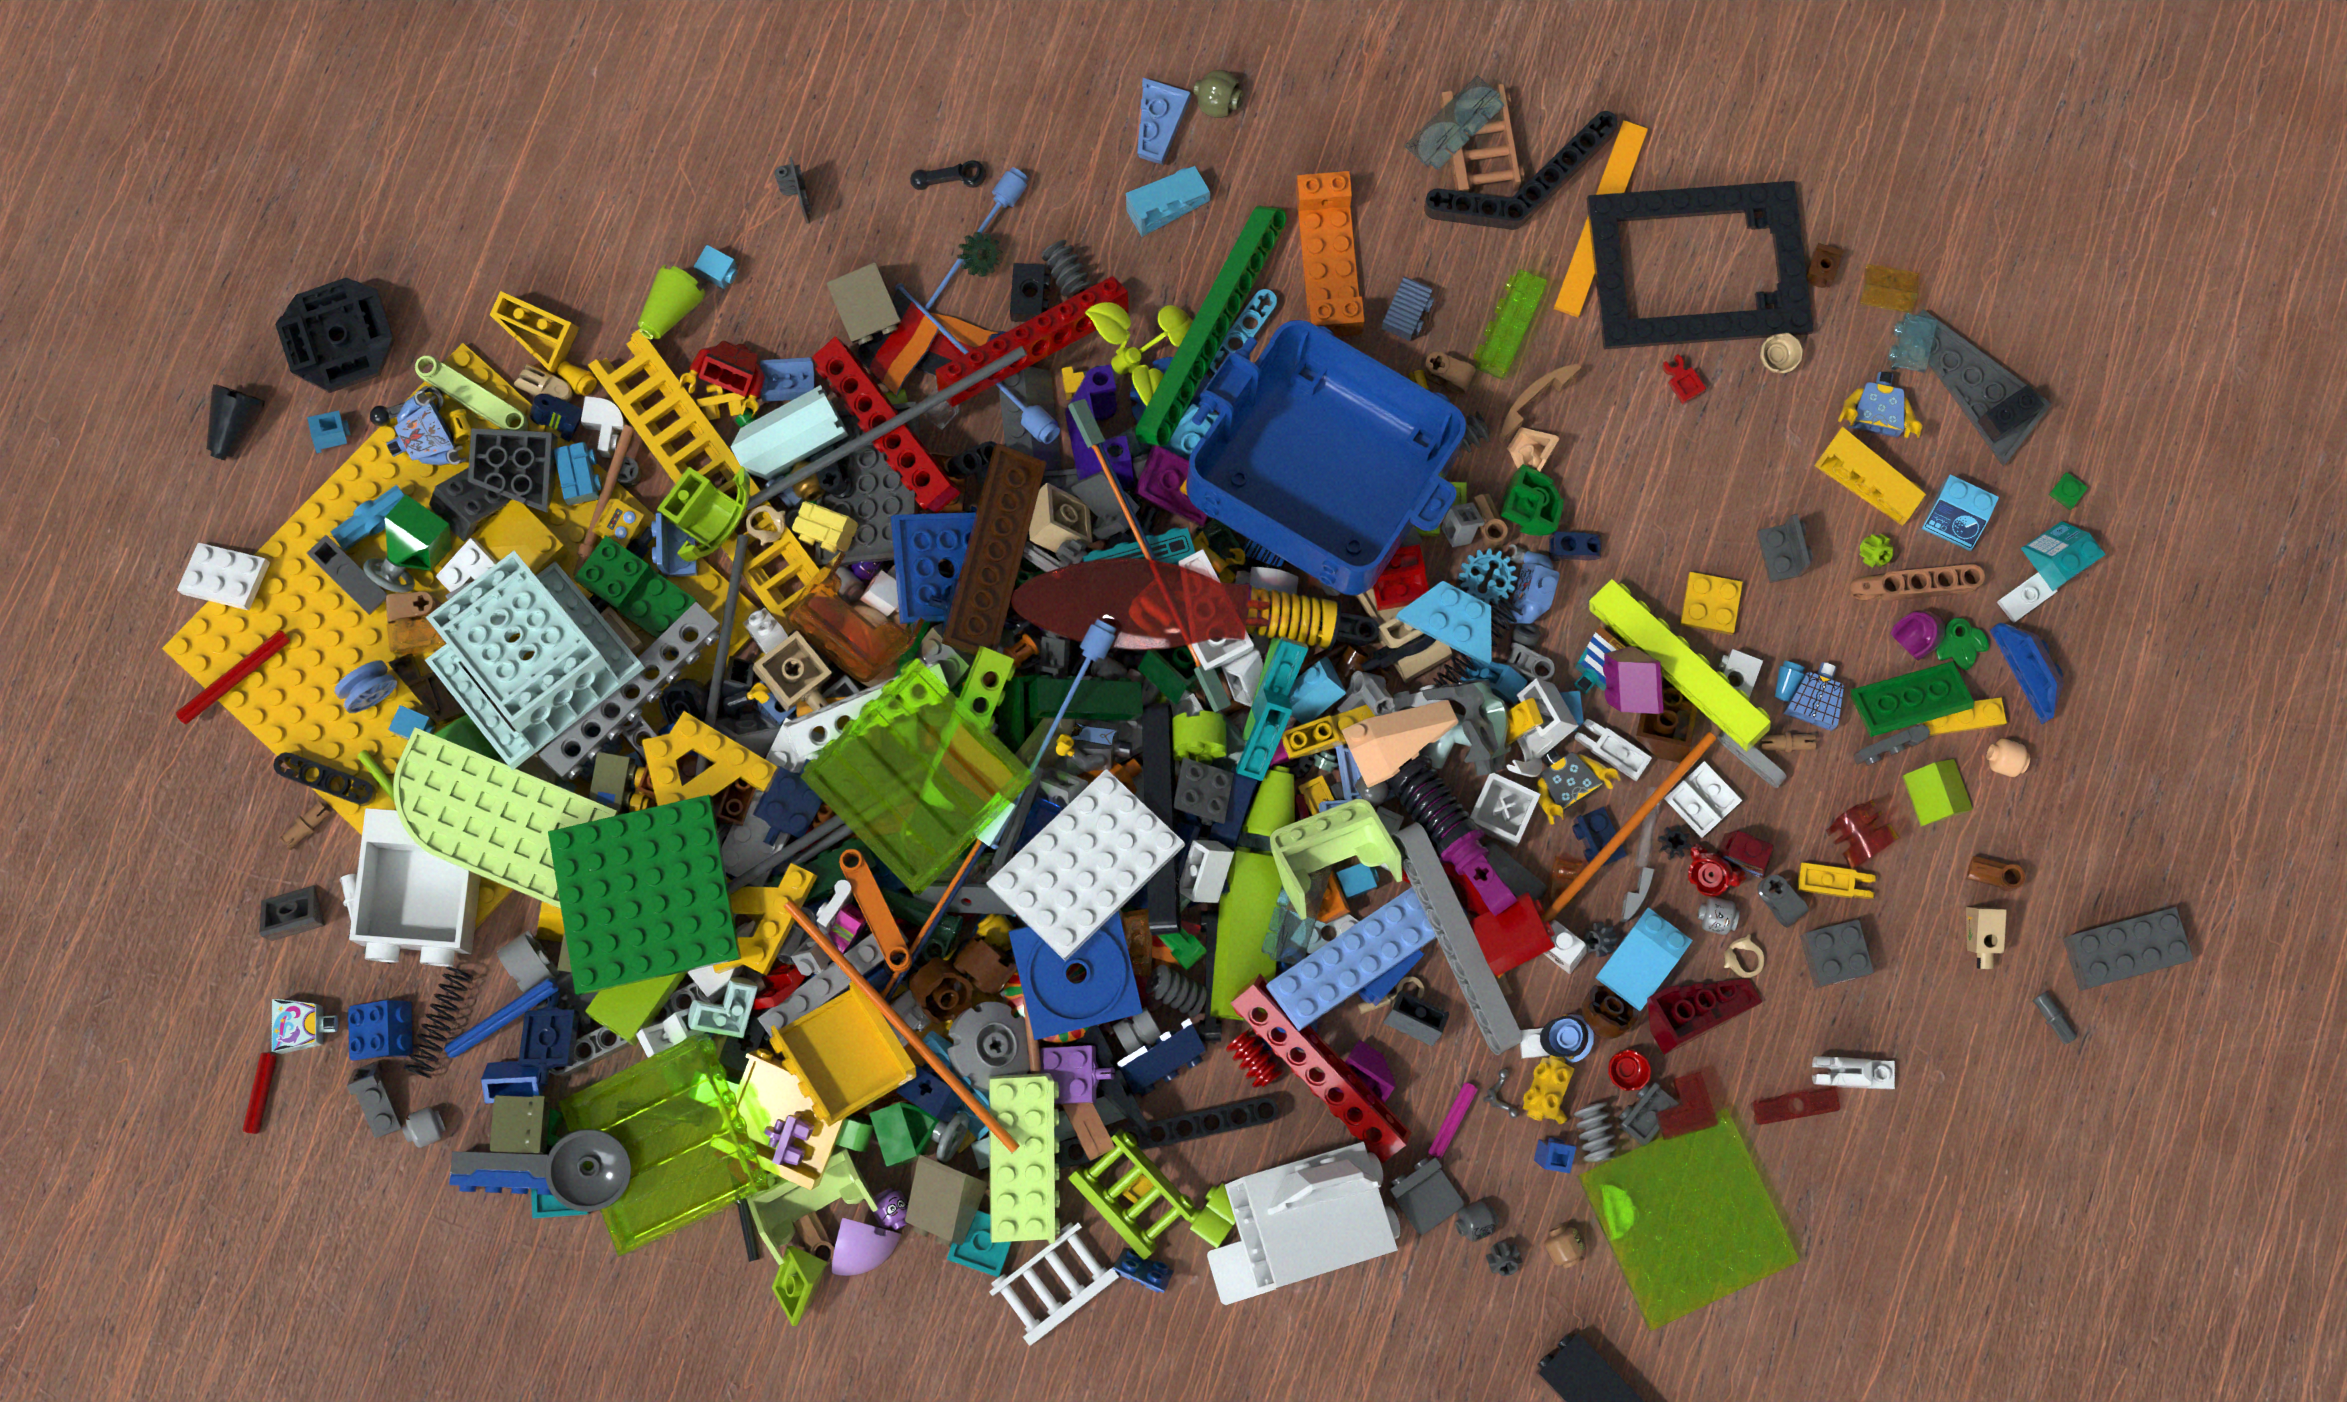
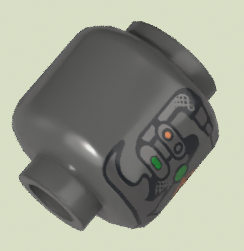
M1476 1201L1462 1207L1458 1211V1220L1455 1221V1226L1461 1237L1465 1236L1469 1241L1476 1242L1494 1234L1499 1221L1492 1205H1486L1483 1201Z

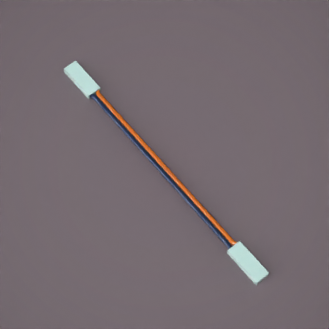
M1000 795L975 835L977 838L975 845L911 945L909 951L912 956V964L985 848L993 845L1017 805L1004 796ZM905 955V957L903 958V960L901 961L900 965L905 962V960H906V955ZM909 969L902 973L895 972L881 993V996L887 1003L891 1000Z

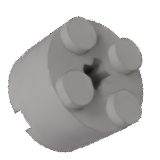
M530 930L522 933L497 951L501 963L509 975L513 976L518 982L517 985L523 993H526L547 978L554 979L560 974L553 961H549L546 956L548 953L539 940H536Z

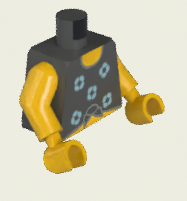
M1553 747L1542 756L1548 768L1539 775L1537 793L1541 795L1538 803L1548 815L1549 823L1553 825L1554 816H1560L1564 820V811L1598 790L1603 784L1602 781H1604L1608 789H1612L1613 785L1609 780L1616 778L1618 781H1621V778L1616 769H1608L1598 761L1582 754L1576 755L1574 752H1571L1561 758Z

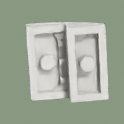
M1706 761L1664 798L1701 838L1742 801Z

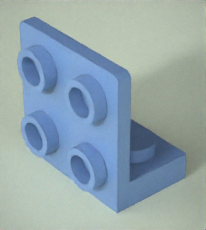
M661 512L656 513V521H652L651 524L652 536L656 537V547H652L653 563H657L658 570L660 569L665 577L698 576L697 560L687 562L677 554L686 540L696 547L697 541L670 522L668 523Z

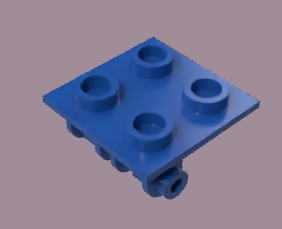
M1123 1248L1112 1269L1117 1271L1118 1275L1129 1280L1132 1278L1133 1282H1141L1140 1285L1143 1286L1145 1284L1146 1288L1157 1293L1159 1291L1165 1292L1174 1273L1165 1263L1152 1261L1147 1258L1143 1260L1134 1249L1128 1250L1126 1248Z

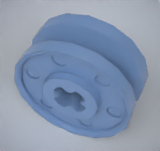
M382 660L373 661L355 669L336 685L334 692L338 698L346 699L343 706L347 712L357 713L364 711L385 699L396 688L397 681L392 675H385L388 667Z

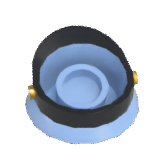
M1565 1014L1562 1017L1551 1020L1543 1027L1540 1033V1043L1549 1055L1563 1057L1566 1059V1062L1574 1063L1585 1058L1590 1052L1594 1043V1032L1582 1016Z

